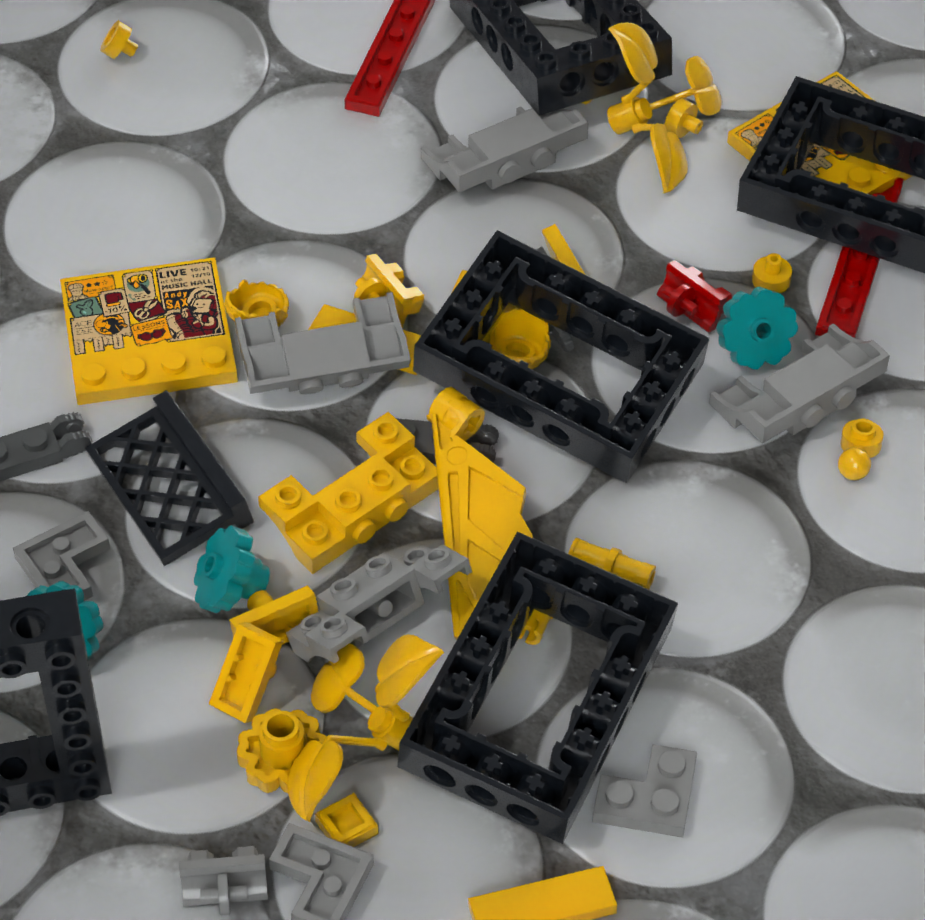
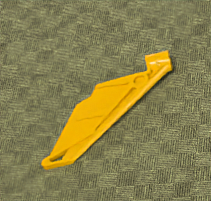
M447 387L433 400L429 414L426 417L432 423L444 545L468 558L472 572L468 575L458 571L448 578L454 638L457 640L516 533L520 532L533 538V535L522 517L527 495L526 488L465 442L481 427L485 418V411L455 388Z

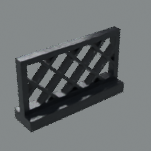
M167 390L153 397L156 407L85 447L89 457L163 566L209 540L219 528L227 529L230 525L235 524L238 528L244 529L254 523L245 498ZM154 423L160 428L156 441L138 440L140 432ZM113 447L125 448L120 462L104 461L100 456ZM134 449L152 451L148 465L129 464ZM161 453L179 455L175 469L157 467ZM126 473L144 475L139 490L121 487ZM153 477L171 479L167 493L148 491ZM181 480L199 483L195 496L176 494ZM145 501L163 503L158 518L140 515ZM172 504L191 506L186 521L168 519ZM200 508L216 509L221 515L208 524L195 523ZM164 529L183 531L180 540L168 548L164 549L160 544Z

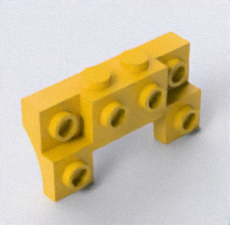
M389 412L356 432V442L368 453L370 458L324 489L312 495L290 475L258 496L259 507L283 534L295 557L312 574L355 545L367 542L377 530L389 522L400 520L408 509L438 490L436 466L415 447V436Z

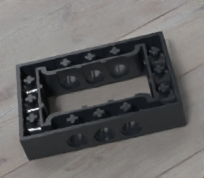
M450 0L452 11L538 115L640 84L631 75L617 40L608 30L609 27L619 23H634L643 28L649 35L658 59V64L653 69L655 74L654 80L672 75V37L637 0H565L569 7L573 6L581 14L582 21L585 24L589 23L597 32V37L586 41L573 42L569 46L554 49L519 8V6L547 0Z
M796 76L739 180L737 211L925 273L924 209L916 206L912 209L885 200V196L878 194L876 197L848 188L846 183L841 182L839 185L812 176V172L801 170L813 145L817 144L925 179V117Z
M496 230L416 342L413 371L444 388H455L478 406L627 483L704 364L710 338ZM508 303L642 371L641 378L631 392L627 391L623 396L621 408L611 423L608 422L609 410L601 401L595 398L589 400L564 387V382L559 379L553 381L528 368V363L522 360L518 363L493 350L491 344L482 341Z
M517 532L399 743L397 767L563 844L672 629L678 602ZM534 609L608 642L605 659L599 670H593L587 693L581 705H575L572 710L569 727L562 742L556 741L552 749L548 769L527 760L528 755L519 752L516 755L486 741L485 735L478 733L475 736L468 733Z
M75 588L0 601V678H16L23 674L39 672L52 735L37 737V735L28 736V739L0 744V816L17 810L28 808L44 809L56 803L73 800L89 801L101 795L112 794L106 751ZM15 777H21V778L16 779V780H11L12 778H15Z

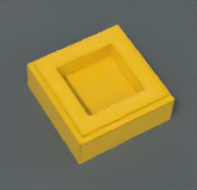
M355 793L315 813V822L326 837L355 847L378 834L377 823Z

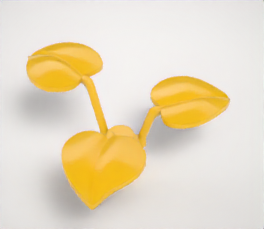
M619 23L609 27L608 30L617 40L631 75L640 84L629 94L622 96V102L608 108V121L613 131L617 134H623L630 130L634 134L641 131H650L663 193H667L673 190L685 178L688 171V162L681 141L674 132H667L665 124H647L648 120L652 118V110L673 103L680 98L694 95L699 111L706 116L717 114L721 109V95L717 86L713 83V76L707 63L701 57L693 56L687 59L685 65V73L691 86L690 89L653 103H649L646 98L640 99L636 97L655 79L653 69L656 68L658 59L653 43L643 28L634 23Z
M410 634L403 635L393 642L383 655L377 668V678L380 681L375 686L378 707L351 687L360 678L365 667L363 653L358 647L349 643L337 651L339 661L336 663L329 661L323 665L315 678L311 691V702L314 708L322 713L331 712L340 705L345 695H347L371 712L368 719V729L371 730L374 738L328 735L323 743L311 740L303 747L294 760L288 776L289 799L293 808L302 819L311 822L315 807L335 781L343 762V750L340 744L375 747L381 751H384L387 745L399 751V743L413 717L410 716V713L401 709L397 703L405 697L440 656L444 654L442 649Z

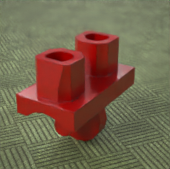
M676 260L669 262L666 267V278L657 292V296L667 302V312L674 317L684 314L707 332L715 330L720 316L724 314L723 306L732 299V294L723 287L714 288L705 282L703 273L695 267L686 268Z

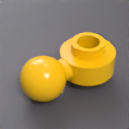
M864 418L851 420L844 425L840 442L843 452L838 459V469L845 478L860 480L869 473L871 468L870 458L879 454L882 447L884 434L879 425Z

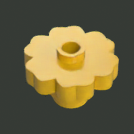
M274 708L265 714L254 716L252 719V729L242 731L239 734V745L236 751L237 761L242 768L246 769L247 782L258 787L265 793H271L279 787L288 793L289 772L300 751L309 741L317 740L323 743L327 736L320 733L318 720L312 716H307L304 711L297 709L288 712Z

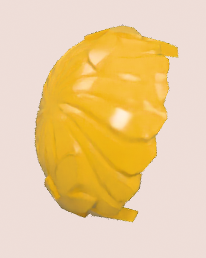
M244 279L239 283V289L235 288L231 292H226L224 307L234 322L235 318L241 317V320L268 316L269 312H275L279 327L288 317L289 299L284 290L277 288L275 284L267 285L264 281L248 284L247 280Z
M515 307L501 313L493 328L490 329L488 343L492 345L493 350L518 363L522 360L528 363V368L534 369L548 357L551 347V340L548 335L550 334L547 322Z

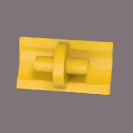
M377 254L367 255L365 259L366 271L355 283L357 290L354 298L364 300L383 297L387 293L393 292L398 317L403 328L407 315L420 312L424 301V294L418 287L405 288L403 285L404 273L397 263L385 264Z

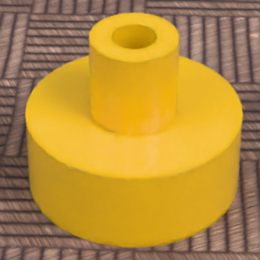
M119 20L116 21L105 36L100 51L112 59H115L121 51L132 57L138 48V44L129 40L132 28Z
M684 98L678 99L666 116L664 124L667 127V132H674L678 138L684 137L689 131L698 134L704 123L696 118L698 113L697 105Z
M771 253L755 262L752 283L755 288L763 287L783 293L791 284L792 267L779 254Z

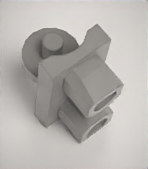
M254 846L237 847L232 852V857L214 858V854L208 850L191 851L186 861H179L183 907L219 904L220 914L230 915V903L268 900L265 855H258L257 849Z

